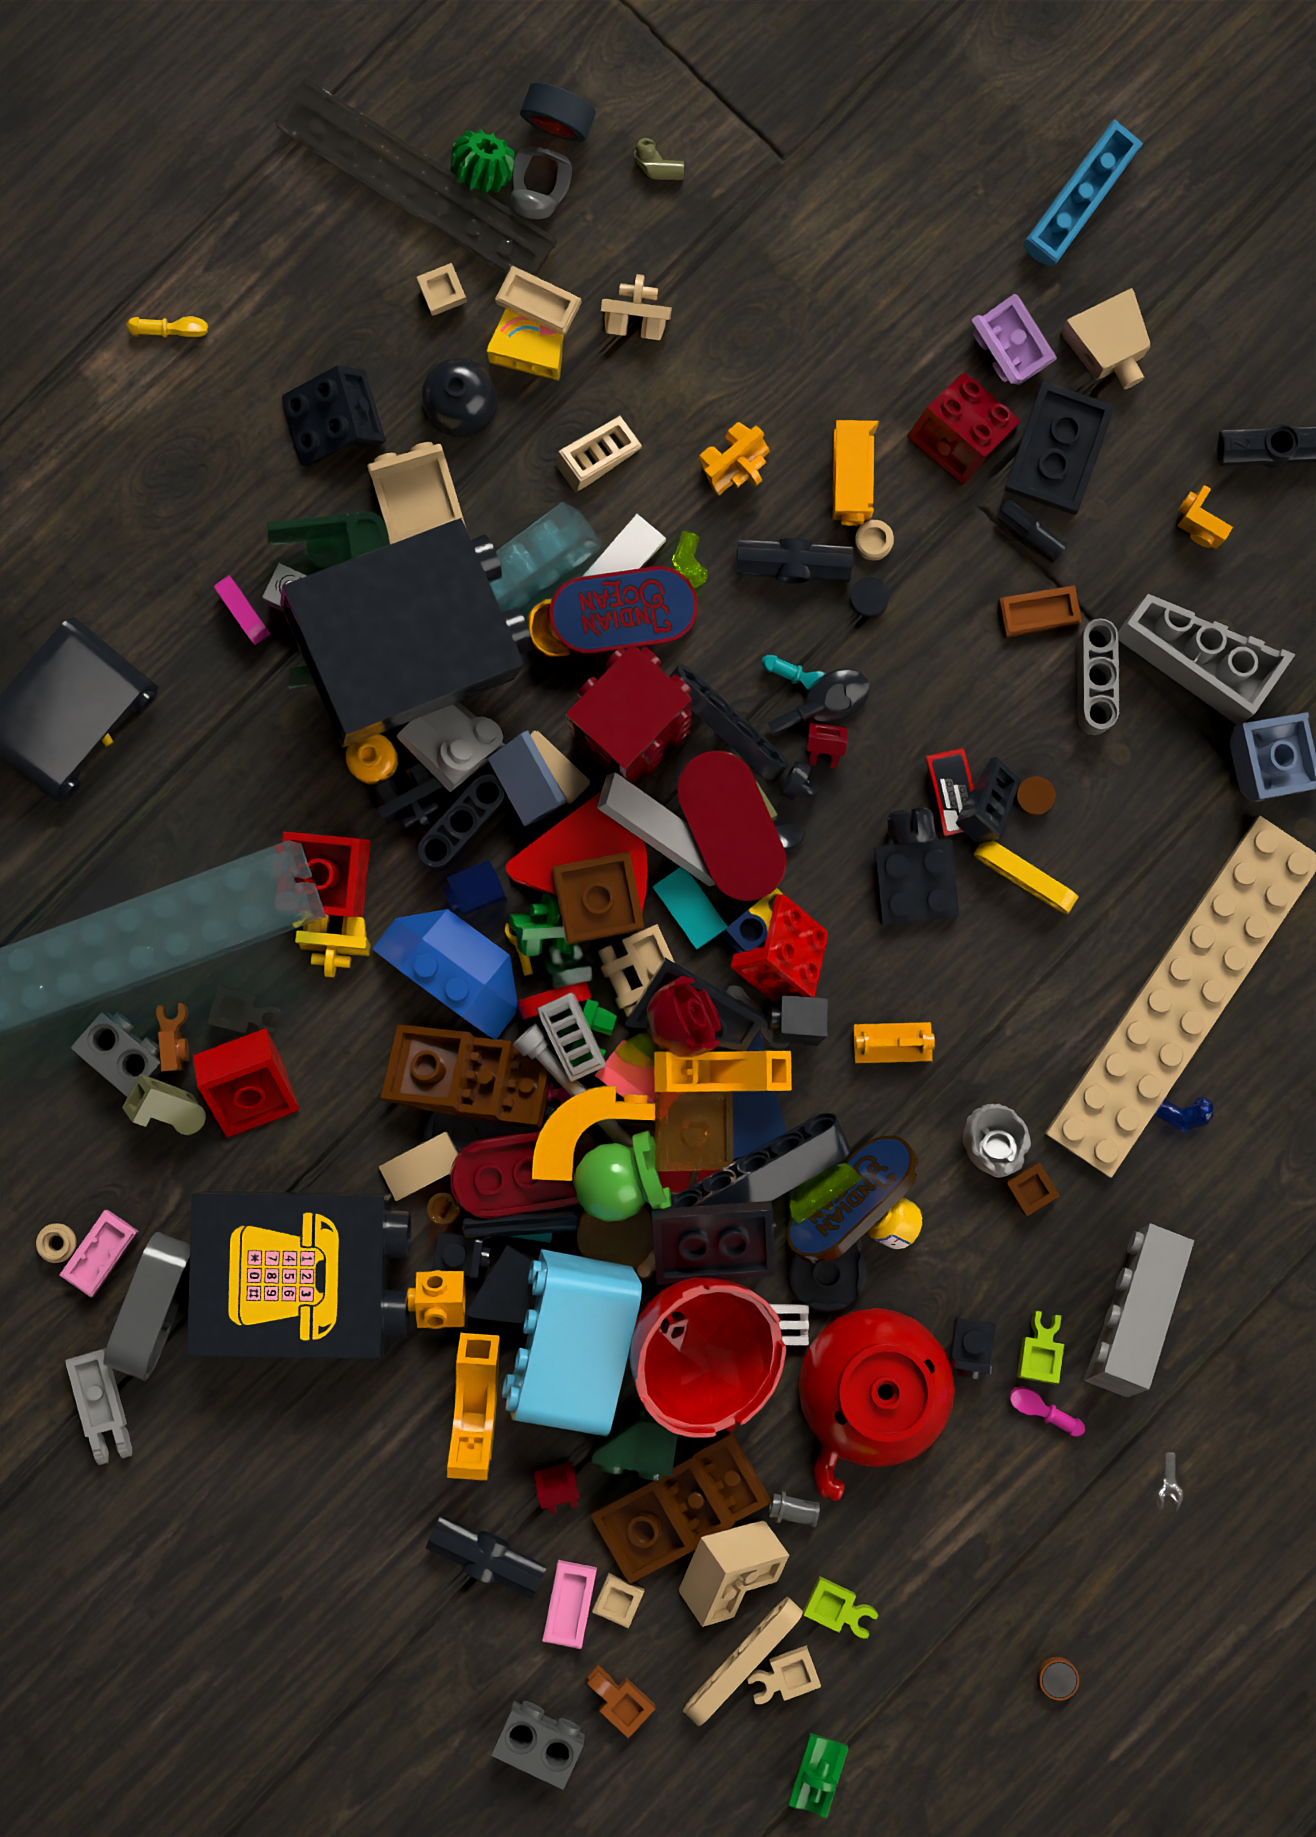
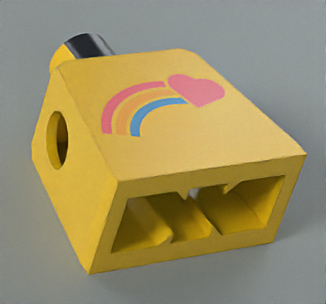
M505 309L488 345L489 362L559 381L564 336Z

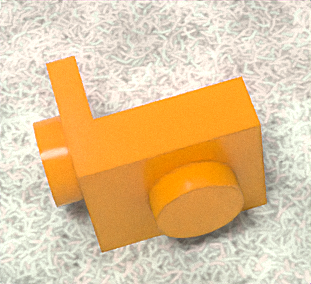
M1204 485L1197 494L1190 491L1178 511L1184 515L1177 526L1190 533L1191 539L1197 544L1206 548L1212 546L1217 549L1226 540L1233 527L1200 508L1211 490Z

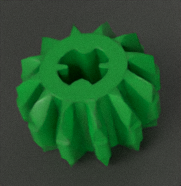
M481 129L476 133L466 130L463 136L458 137L456 143L453 144L450 153L452 155L450 172L457 175V182L468 184L470 190L477 188L484 194L488 190L499 192L502 186H506L508 180H511L514 171L515 151L507 147L506 140L495 138L494 133L491 135L485 134Z

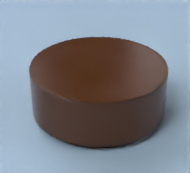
M1039 776L1029 777L1018 786L1015 795L1016 804L1019 809L1030 816H1039L1047 812L1053 806L1056 798L1055 789L1051 782Z

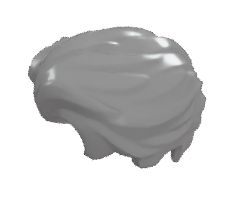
M1001 1104L983 1105L968 1116L963 1130V1145L969 1159L979 1169L994 1177H1004L1021 1169L1024 1163L1023 1156L1030 1149L1031 1140L1026 1124L1016 1115L1014 1110Z

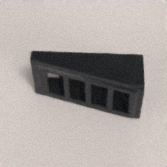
M997 757L991 758L956 821V825L977 844L1001 838L1021 781ZM996 780L1004 787L1003 789L995 783Z

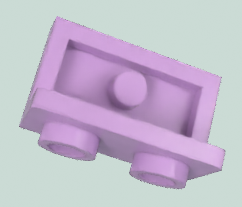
M1016 294L1010 296L984 316L977 315L972 319L977 328L973 331V335L984 350L989 348L996 359L992 365L1003 382L1009 380L1012 384L1021 385L1057 359L1023 302Z

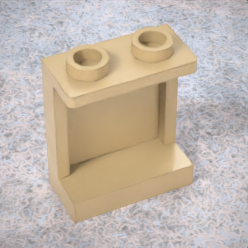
M432 442L420 443L413 446L411 452L398 456L396 453L383 454L376 457L374 463L367 465L388 531L390 544L462 518L465 525L441 444L433 445Z

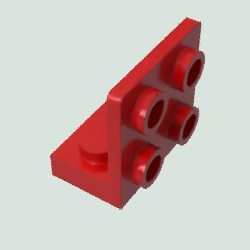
M785 894L778 895L775 899L765 946L734 954L731 968L774 1003L782 995L814 998L827 944L828 932Z

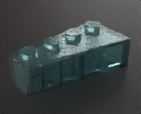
M561 502L496 551L502 570V578L491 582L490 586L501 611L514 606L520 609L530 600V597L548 588L560 577L605 548L580 510Z

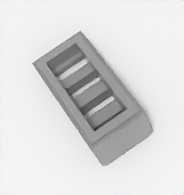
M567 994L536 1009L570 1082L607 1066L575 994ZM569 1008L571 1009L573 1015L555 1023L553 1022L552 1016ZM575 1023L578 1024L579 1030L560 1038L558 1031ZM584 1037L587 1044L567 1053L564 1046ZM591 1051L593 1059L573 1067L571 1060Z

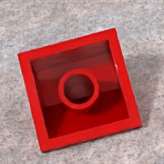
M266 1028L193 1055L197 1087L227 1138L300 1111L281 1056Z

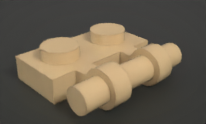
M657 924L623 939L622 942L628 954L617 959L612 945L598 951L603 966L600 968L604 977L610 978L618 996L615 998L619 1010L624 1009L627 1017L663 959L666 957L674 962ZM634 966L642 984L641 987L635 990H631L623 970Z

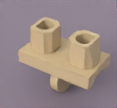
M640 274L636 275L635 285L620 284L619 295L633 297V302L602 299L601 311H605L606 333L626 336L628 316H643L641 338L661 340L666 320L671 319L672 308L642 304V298L657 300L658 288L644 287L645 275Z

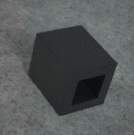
M782 995L773 1007L769 1008L767 1014L768 1030H773L772 1043L818 1046L827 1037L828 999Z

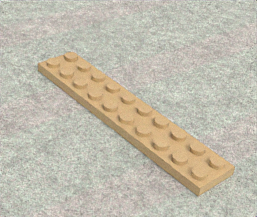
M1262 816L1255 818L1044 1134L1107 1177L1112 1178L1315 874L1316 853Z

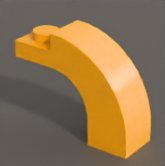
M791 1051L706 1052L692 1058L677 1057L671 1052H654L655 1092L792 1090Z
M617 1085L591 1088L571 1097L550 1116L539 1134L533 1156L532 1179L572 1181L575 1147L585 1129L604 1119L655 1120V1103L647 1102L648 1095L624 1094V1101H616Z
M460 1333L456 1360L455 1411L447 1465V1478L487 1480L493 1448L500 1350V1336Z

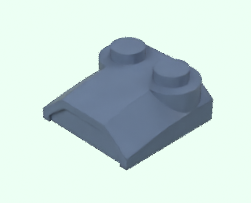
M1308 712L1243 723L1234 727L1230 738V749L1241 793L1251 802L1316 789V753L1308 722Z

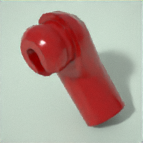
M822 1445L813 1470L817 1491L824 1499L829 1497L834 1501H838L841 1499L845 1489L843 1481L834 1478V1469L839 1457Z

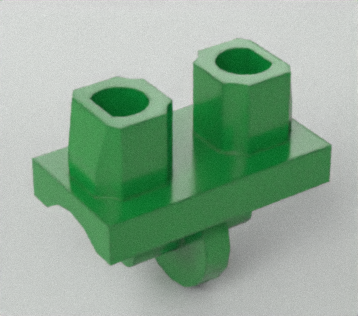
M545 892L540 904H531V913L510 914L509 925L517 933V948L523 955L535 956L542 953L543 939L552 938V947L556 952H576L578 942L571 944L566 942L557 896Z
M587 999L583 1013L590 1029L611 1036L617 1016L600 1008L598 1002ZM566 1010L564 1018L573 1015L572 1011ZM573 1025L559 1031L560 1038L580 1028L579 1026L578 1029L573 1028ZM584 1037L573 1042L571 1051L587 1044ZM600 1049L604 1058L606 1050ZM590 1051L571 1060L573 1067H576L594 1057Z
M809 1733L788 1800L789 1806L804 1809L827 1818L848 1752V1745Z

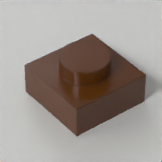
M1040 1162L1033 1164L1005 1181L1006 1186L1024 1216L1032 1214L1060 1197Z

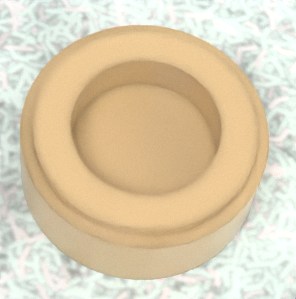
M879 520L865 522L859 527L855 536L857 552L868 560L884 558L890 552L894 542L891 528Z

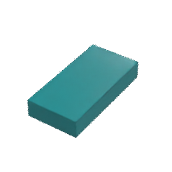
M679 867L652 886L696 950L728 927L692 875L682 867Z

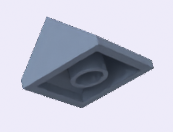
M528 730L518 735L488 758L524 826L566 810L565 797Z

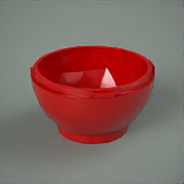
M872 1308L858 1310L834 1320L819 1333L809 1346L806 1355H804L799 1373L798 1389L800 1403L808 1427L818 1440L836 1456L859 1465L871 1467L897 1465L919 1456L935 1442L945 1429L953 1407L955 1393L953 1372L944 1348L934 1335L916 1319L888 1309ZM926 1359H929L933 1365L932 1373L924 1362ZM883 1384H888L892 1389V1394L888 1399H881L878 1395V1389ZM836 1411H841L846 1420L844 1424L836 1421L834 1416Z

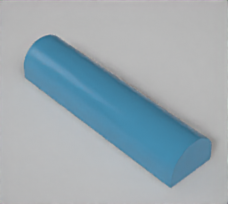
M1115 119L1105 129L1023 242L1025 250L1038 262L1048 266H1053L1058 262L1143 143Z

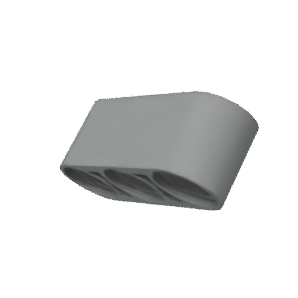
M1100 618L1086 625L1078 635L1076 643L1077 720L1080 728L1091 735L1102 734L1115 724L1119 715L1118 632L1112 622ZM1089 632H1100L1105 638V647L1099 648L1092 645L1089 641ZM1090 669H1099L1104 673L1106 677L1105 685L1099 686L1092 683L1089 677ZM1096 706L1104 710L1106 713L1105 724L1095 723L1091 719L1089 713L1091 707Z

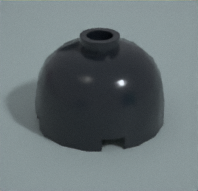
M449 358L438 363L427 374L422 386V406L429 421L441 433L452 437H469L476 434V431L482 429L485 425L487 426L493 420L498 407L497 389L491 375L479 363L467 358Z

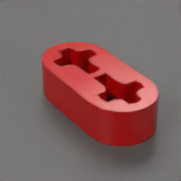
M587 980L575 982L517 1001L521 1019L527 1020L539 1016L537 1008L570 993L576 995L579 1003L592 999Z

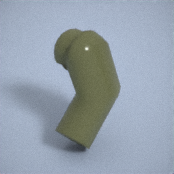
M643 138L636 143V150L634 151L635 161L649 178L684 180V161L663 160L656 151V143L649 138Z

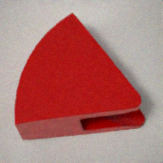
M601 792L509 860L506 865V871L513 881L541 893L548 892L557 896L552 866L630 851L641 913L643 914L648 878L645 842L597 808Z

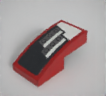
M958 748L925 756L931 791L935 796L942 834L947 836L964 832L956 825V821L974 788L964 749Z

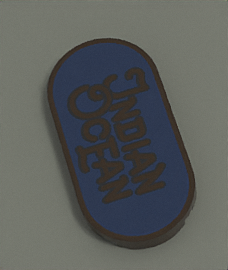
M881 1136L862 1145L794 1211L787 1226V1241L790 1248L799 1258L808 1263H816L814 1260L821 1259L828 1262L844 1254L911 1189L917 1176L914 1172L916 1164L918 1165V1157L915 1151L905 1140L897 1136Z

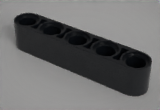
M822 1113L681 1191L671 1199L672 1204L669 1208L772 1201L845 1159L849 1155L851 1148L837 1116L833 1113Z

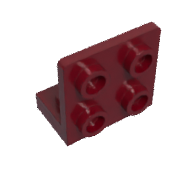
M962 373L926 407L907 434V437L964 485L974 475L986 457L1016 428L1020 420L977 381L973 380L966 373Z

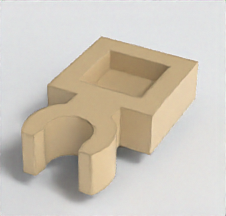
M807 1645L771 1658L772 1671L766 1672L757 1669L753 1670L747 1677L748 1684L762 1681L766 1685L764 1691L753 1695L756 1704L768 1702L774 1692L779 1690L785 1701L821 1687Z

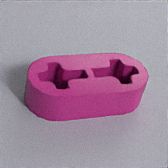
M230 575L214 585V588L254 645L271 635Z

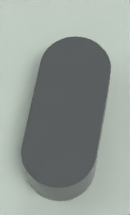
M156 1232L152 1236L139 1261L107 1344L103 1359L104 1366L143 1381L150 1377L161 1356L189 1283V1243L160 1232Z

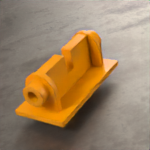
M931 1022L854 1024L855 1063L932 1061V1049L935 1047L934 1034H931Z

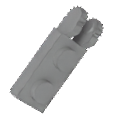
M106 1348L65 1360L85 1437H89L93 1456L98 1465L108 1463L109 1461L108 1448L101 1432L111 1429L121 1458L132 1456L130 1437L125 1427L127 1422L112 1368L103 1365Z

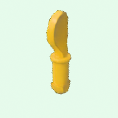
M194 316L182 317L173 323H168L166 318L151 320L134 317L126 324L127 330L134 336L141 334L162 335L164 338L168 335L200 337L208 332L207 323Z

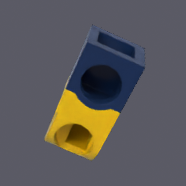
M778 888L759 900L722 932L721 936L736 953L758 948L766 941L776 896L783 894Z

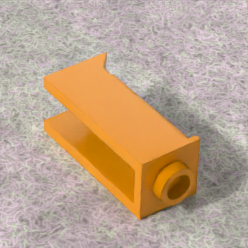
M836 420V429H834L832 520H841L842 525L860 526L864 524V521H870L873 515L874 436L872 435L876 432L879 421Z

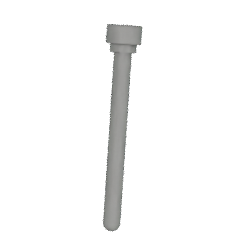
M537 1024L531 1026L513 1044L523 1056L528 1055L531 1059L536 1058L572 1097L587 1090L578 1080L570 1082L562 1063L547 1048L549 1043L544 1039L546 1034ZM604 1119L596 1122L615 1143L631 1148L633 1145L632 1138L615 1119Z

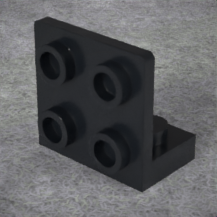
M337 365L282 395V401L302 466H311L351 444L377 447L386 442L365 370Z

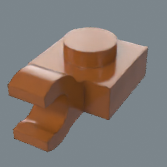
M178 1003V1015L172 1020L166 1015L165 1005H158L156 1008V1017L160 1023L161 1031L158 1032L161 1071L185 1070L184 1062L189 1061V1043L187 1038H182V1032L179 1031L181 1025L188 1018L189 1012L185 1003Z
M599 1665L587 1676L589 1679L587 1684L605 1700L599 1706V1711L627 1738L656 1709L655 1704L627 1677L618 1686Z

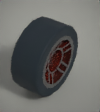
M541 82L530 84L520 111L522 118L532 126L548 134L573 142L586 141L596 114L593 105L585 99L563 88Z

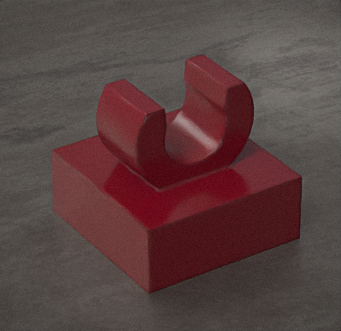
M810 722L807 735V751H810V764L815 766L817 756L820 753H826L831 756V768H836L839 763V756H845L847 728Z
M572 1461L534 1471L537 1496L541 1509L548 1508L549 1512L554 1514L557 1513L556 1505L570 1502L571 1508L577 1507V1499L580 1497L576 1472Z

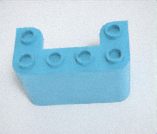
M541 1249L539 1260L532 1261L528 1276V1284L533 1285L532 1295H536L534 1310H527L524 1320L523 1333L528 1334L525 1349H518L513 1375L507 1374L503 1384L502 1397L507 1399L506 1411H510L512 1420L608 1436L616 1410L642 1293L641 1282L632 1266Z

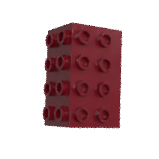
M634 644L626 651L622 647L619 648L605 664L608 668L607 671L598 680L593 676L581 687L577 693L580 699L566 713L571 739L609 774L616 772L631 784H634L643 773L649 777L664 761L662 758L664 756L663 752L669 745L675 749L685 740L690 733L689 728L691 725L689 724L691 722L690 716L692 715V698L689 695L691 692L690 687L675 674L669 678L659 667L662 662L651 650L644 647L640 651Z

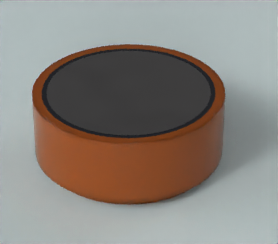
M1051 1657L1041 1664L1038 1670V1683L1048 1697L1054 1700H1065L1073 1696L1077 1691L1079 1675L1073 1664L1067 1659Z

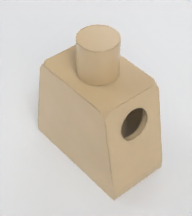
M1132 288L1067 319L1061 334L1095 379H1101L1115 372L1123 389H1128L1144 379L1136 361L1145 356L1150 348V340Z

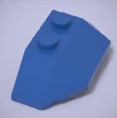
M449 909L395 918L373 947L375 952L492 1039L497 1040L519 1011L516 1003L518 1000L510 955Z

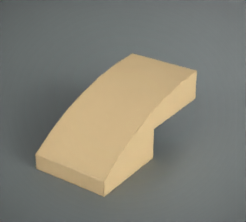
M444 1132L379 1166V1169L395 1201H398L450 1174L453 1161L458 1152L448 1132Z

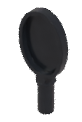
M850 668L836 669L824 674L808 689L805 696V705L797 706L796 709L768 722L773 736L801 723H806V720L812 717L821 722H833L851 716L868 699L870 693L869 681L860 671Z

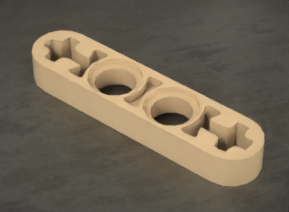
M789 1597L784 1598L693 1695L683 1712L698 1726L706 1722L801 1618L803 1611Z

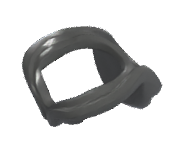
M533 146L522 148L514 160V171L512 174L513 191L510 197V208L525 218H547L555 211L569 190L572 177L571 163L566 156L551 149ZM542 155L557 162L556 184L554 190L547 196L527 190L525 187L524 175L533 156Z

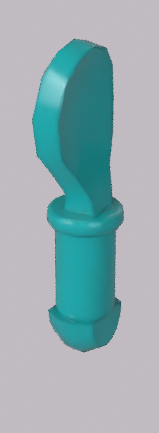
M766 655L761 661L762 667L767 672H772L789 679L793 684L801 681L807 690L819 677L826 674L819 671L804 673L802 672V666H795L777 658L775 655Z

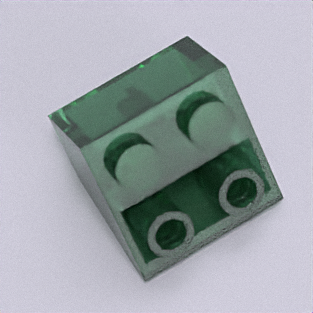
M639 1410L609 1432L608 1436H604L595 1442L592 1463L600 1464L599 1470L603 1472L622 1474L624 1468L639 1471L638 1476L641 1478L660 1481L663 1475H672L678 1434L672 1433L660 1425L649 1412Z

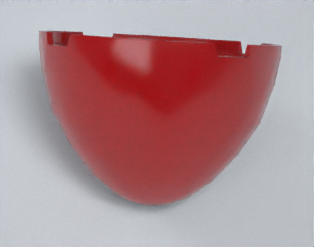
M691 1278L677 1282L662 1290L647 1304L637 1318L629 1349L632 1380L643 1406L660 1425L672 1433L687 1437L716 1436L717 1431L736 1423L743 1425L763 1408L772 1396L783 1372L786 1345L782 1341L779 1326L780 1319L766 1300L749 1288L722 1279ZM680 1312L682 1316L672 1317V1313ZM665 1319L666 1323L661 1330L662 1321ZM675 1327H680L676 1332L672 1333Z

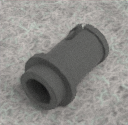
M781 1491L780 1494L773 1493L768 1516L775 1518L777 1523H780L781 1520H787L816 1527L820 1502L786 1496L784 1491Z

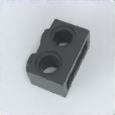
M101 1012L71 1046V1049L128 1097L139 1076L133 1075L129 1070L130 1059L136 1054L142 1056L145 1061V1069L141 1074L155 1079L161 1072L160 1048L148 1037H145L143 1041L132 1032L135 1026L119 1012H116L114 1015ZM110 1029L115 1034L116 1042L112 1049L106 1051L100 1044V1037L105 1030Z
M513 1701L493 1745L491 1756L564 1790L584 1746L585 1734L579 1732L580 1727L570 1720L559 1718L556 1721L545 1716V1711L534 1703L523 1701L520 1704ZM525 1725L531 1729L533 1735L527 1740H519L513 1736L511 1730L515 1726ZM554 1742H561L567 1746L569 1752L563 1757H554L549 1753L547 1747Z

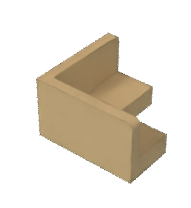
M758 1521L701 1537L680 1585L679 1592L702 1627L734 1618L746 1591L778 1581L789 1554L765 1521Z

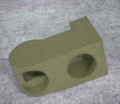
M140 1074L122 1107L133 1123L146 1127L150 1118H154L171 1124L177 1132L185 1135L193 1134L200 1130L206 1119L204 1109L198 1104L191 1093Z

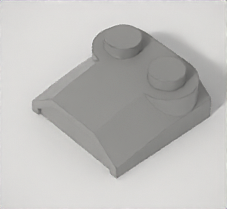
M460 702L410 721L397 735V738L450 792L488 763V758L505 746L502 742V731L496 722L486 717H476Z

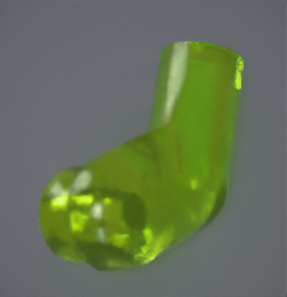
M682 531L672 565L695 588L704 584L708 576L705 567L701 568L694 557L700 537L694 533Z

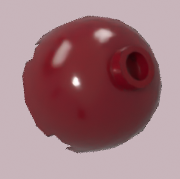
M685 976L669 982L654 993L647 1007L646 1029L650 1040L665 1052H671L677 1057L692 1058L702 1055L719 1045L720 1040H715V1033L721 1030V1024L710 996L704 989L697 992L690 985L696 981Z

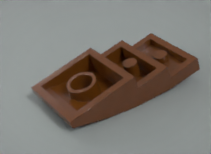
M398 1024L381 1099L464 1118L541 1129L552 1075L536 1058L531 1059L528 1055L523 1056L513 1046L511 1041L477 1038L470 1032Z
M729 1432L619 1495L592 1512L590 1516L628 1583L631 1584L696 1550L701 1537L728 1530L736 1521L769 1505L771 1498L733 1432Z

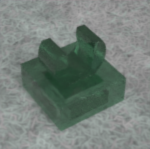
M571 943L570 952L564 955H560V951L555 944L550 945V958L543 959L544 972L554 988L592 980L591 966L582 955L581 948L577 943Z

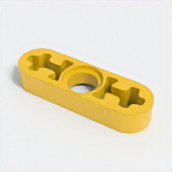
M995 841L979 844L973 854L979 861L1062 913L1069 914L1079 898L1072 890Z

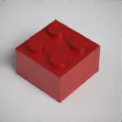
M283 831L276 909L346 917L363 916L370 840Z

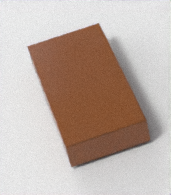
M1075 585L1003 597L998 600L1005 638L1077 626L1082 623Z

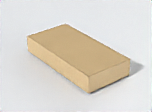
M514 266L511 267L495 298L497 305L563 336L566 335L581 305V298Z

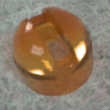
M448 1193L434 1195L427 1205L430 1219L435 1223L443 1225L453 1223L459 1217L461 1211L460 1204L456 1201L455 1197ZM449 1201H451L452 1206L448 1211L445 1219L441 1218L449 1204Z

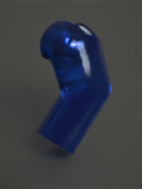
M1197 1098L1193 1105L1180 1108L1164 1099L1154 1115L1182 1131H1187L1207 1125L1214 1116V1105L1207 1098Z

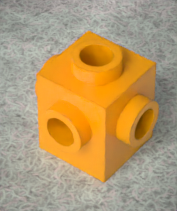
M435 1270L431 1272H417L416 1288H409L408 1310L409 1312H416L417 1328L439 1329L442 1327L465 1326L466 1290L464 1271Z

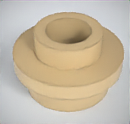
M55 1223L48 1225L37 1236V1251L48 1262H63L73 1255L77 1243L76 1236L64 1224ZM54 1236H60L63 1240V1247L60 1250L52 1247L51 1241Z

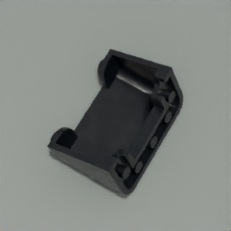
M76 617L69 618L52 634L0 695V758L54 801L60 803L63 798L67 800L80 787L81 782L78 781L80 771L77 770L78 767L126 711L133 713L137 710L140 712L146 710L156 697L154 692L159 686Z

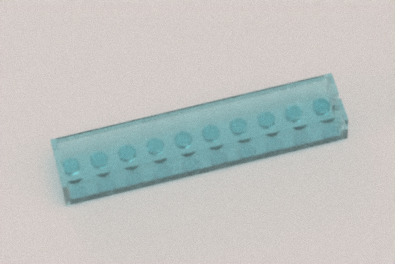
M292 841L279 843L0 948V1037L325 918L326 915L316 885L306 882L296 884L294 877L301 879L312 877L301 843Z

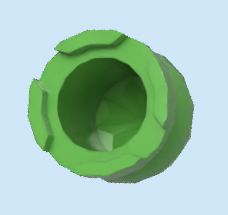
M649 1131L633 1135V1145L631 1148L618 1143L603 1144L585 1154L577 1166L573 1184L577 1200L589 1215L605 1222L624 1221L638 1214L646 1202L650 1203L653 1209L671 1207L669 1187L662 1188L657 1171L664 1170V1165L653 1136L650 1137Z

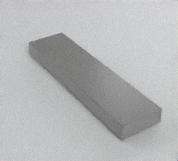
M616 772L607 775L597 808L709 887L715 885L689 824Z

